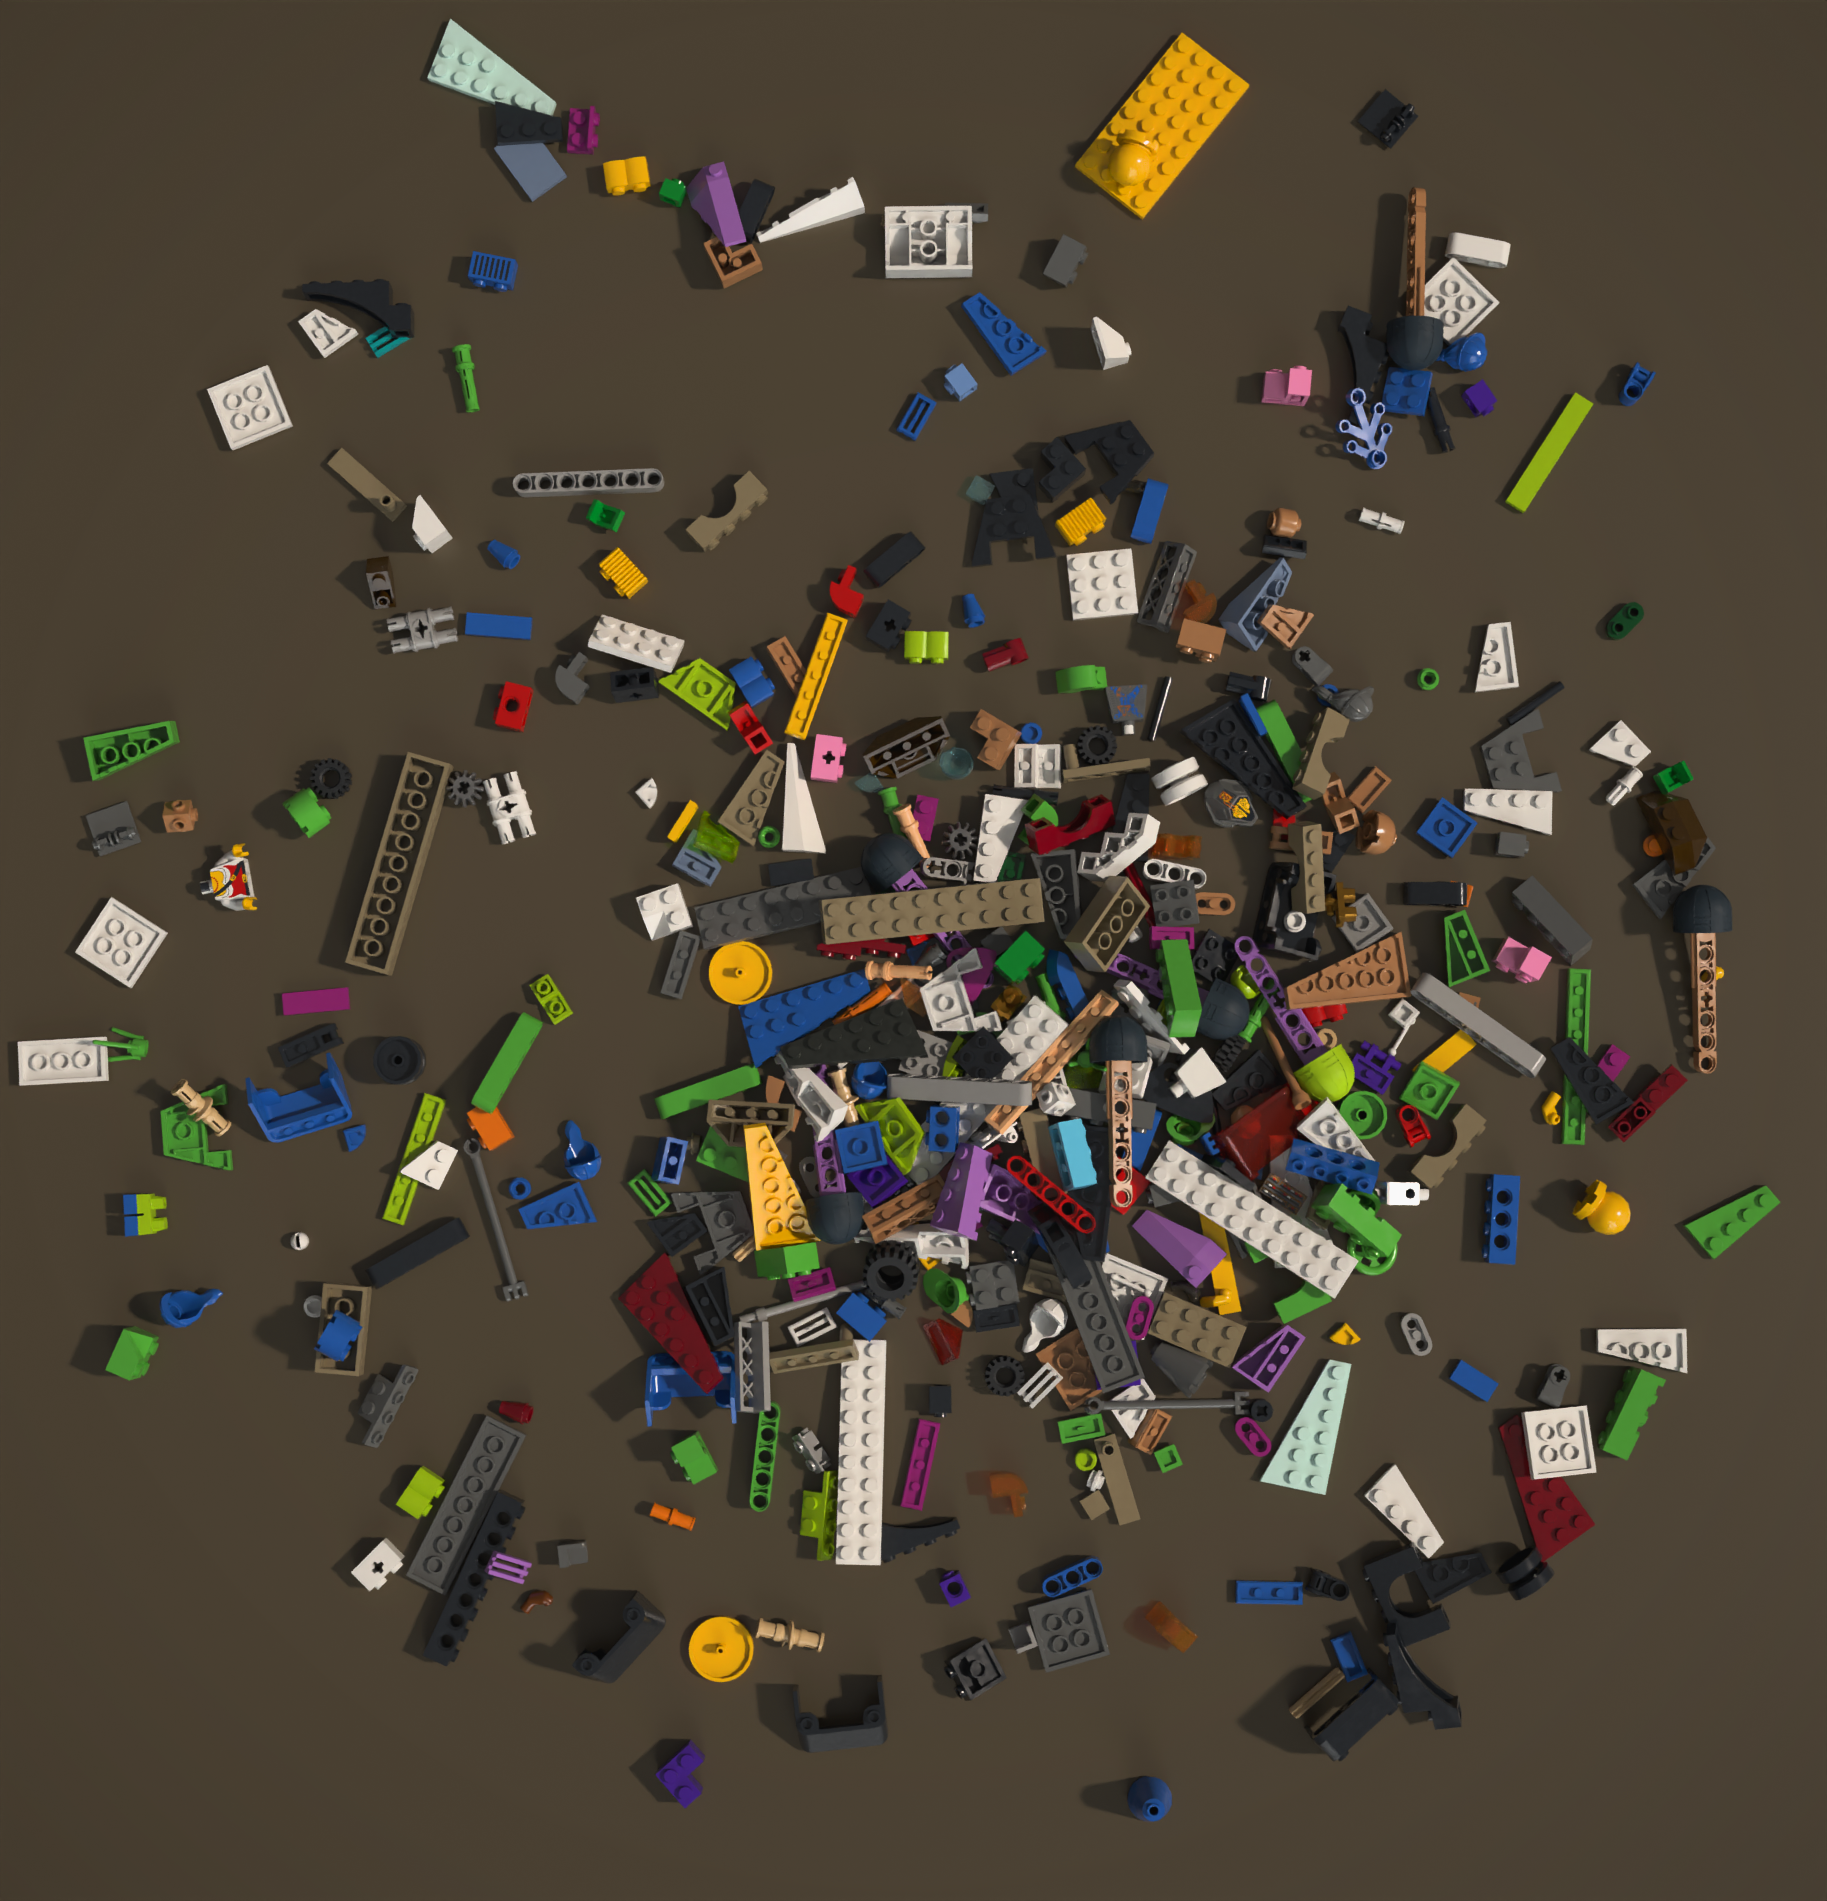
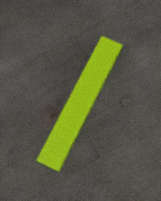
M1576 392L1573 394L1505 502L1522 513L1526 511L1593 406L1592 402Z
M424 1093L382 1219L400 1225L405 1224L419 1181L399 1171L402 1167L413 1161L421 1152L426 1151L432 1144L446 1103L445 1099Z

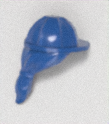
M1477 332L1469 337L1457 339L1446 349H1442L1436 361H1446L1452 368L1464 372L1482 367L1487 356L1485 336Z
M880 1062L858 1063L855 1066L853 1075H851V1084L854 1092L859 1097L868 1100L877 1098L887 1088V1072Z
M569 1120L565 1127V1134L569 1140V1145L563 1156L564 1167L575 1179L587 1180L593 1178L600 1169L601 1155L594 1144L582 1139L580 1128L572 1120Z
M212 1288L201 1295L188 1290L167 1293L160 1298L161 1317L166 1324L172 1327H187L198 1320L203 1308L214 1304L223 1295V1292Z

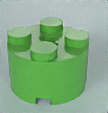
M310 787L306 790L302 788L282 803L303 833L306 832L308 838L330 824L329 820L331 819L327 809L323 805L320 807L317 805L318 799Z

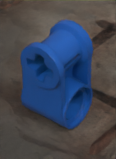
M1636 362L1619 392L1620 403L1625 406L1634 405L1643 395L1656 372H1650L1641 367L1639 362ZM1627 390L1633 391L1635 398L1628 396Z

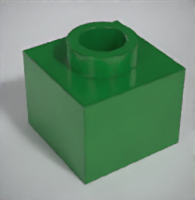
M665 178L659 192L661 201L681 208L687 194L684 183L675 178H672V180Z

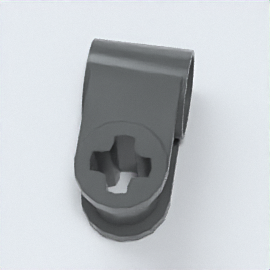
M1300 647L1292 654L1294 666L1315 686H1320L1333 672L1331 666L1309 647ZM1305 653L1307 655L1306 660L1301 662L1299 660L1300 654Z
M1557 1363L1549 1366L1537 1390L1535 1399L1557 1409L1562 1402L1565 1389L1570 1380L1569 1370ZM1561 1372L1563 1376L1562 1378H1557L1554 1376V1373Z

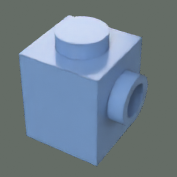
M962 363L959 366H951L945 372L944 387L950 395L954 393L959 401L977 390V382Z

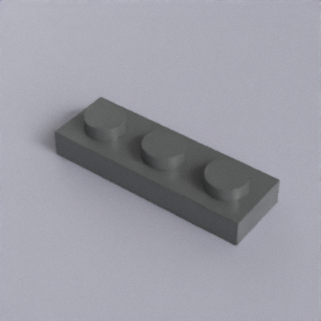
M680 930L660 993L682 1000L701 936Z

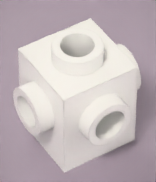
M1048 1083L1036 1094L1039 1107L1047 1114L1061 1117L1076 1105L1069 1087L1058 1083Z

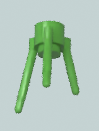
M115 1027L111 1028L113 1032L133 1040H129L128 1044L93 1040V1044L126 1048L127 1052L131 1053V1055L108 1057V1062L131 1059L141 1060V1057L147 1056L148 1040H145L144 1036L135 1035Z
M1090 1038L1087 1040L1085 1051L1078 1055L1077 1061L1068 1063L1069 1067L1079 1065L1085 1069L1092 1067L1104 1072L1107 1071V1068L1102 1065L1090 1063Z

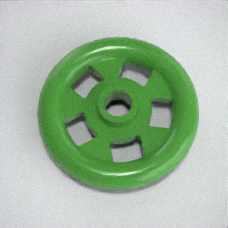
M1351 1236L1349 1237L1347 1254L1358 1260L1354 1268L1359 1272L1370 1276L1380 1275L1394 1264L1397 1257V1244L1389 1257H1386V1260L1379 1264L1376 1260L1378 1258L1367 1252L1368 1248L1364 1245H1361V1252L1356 1251V1243L1350 1239ZM1363 1256L1371 1260L1369 1266L1361 1263Z

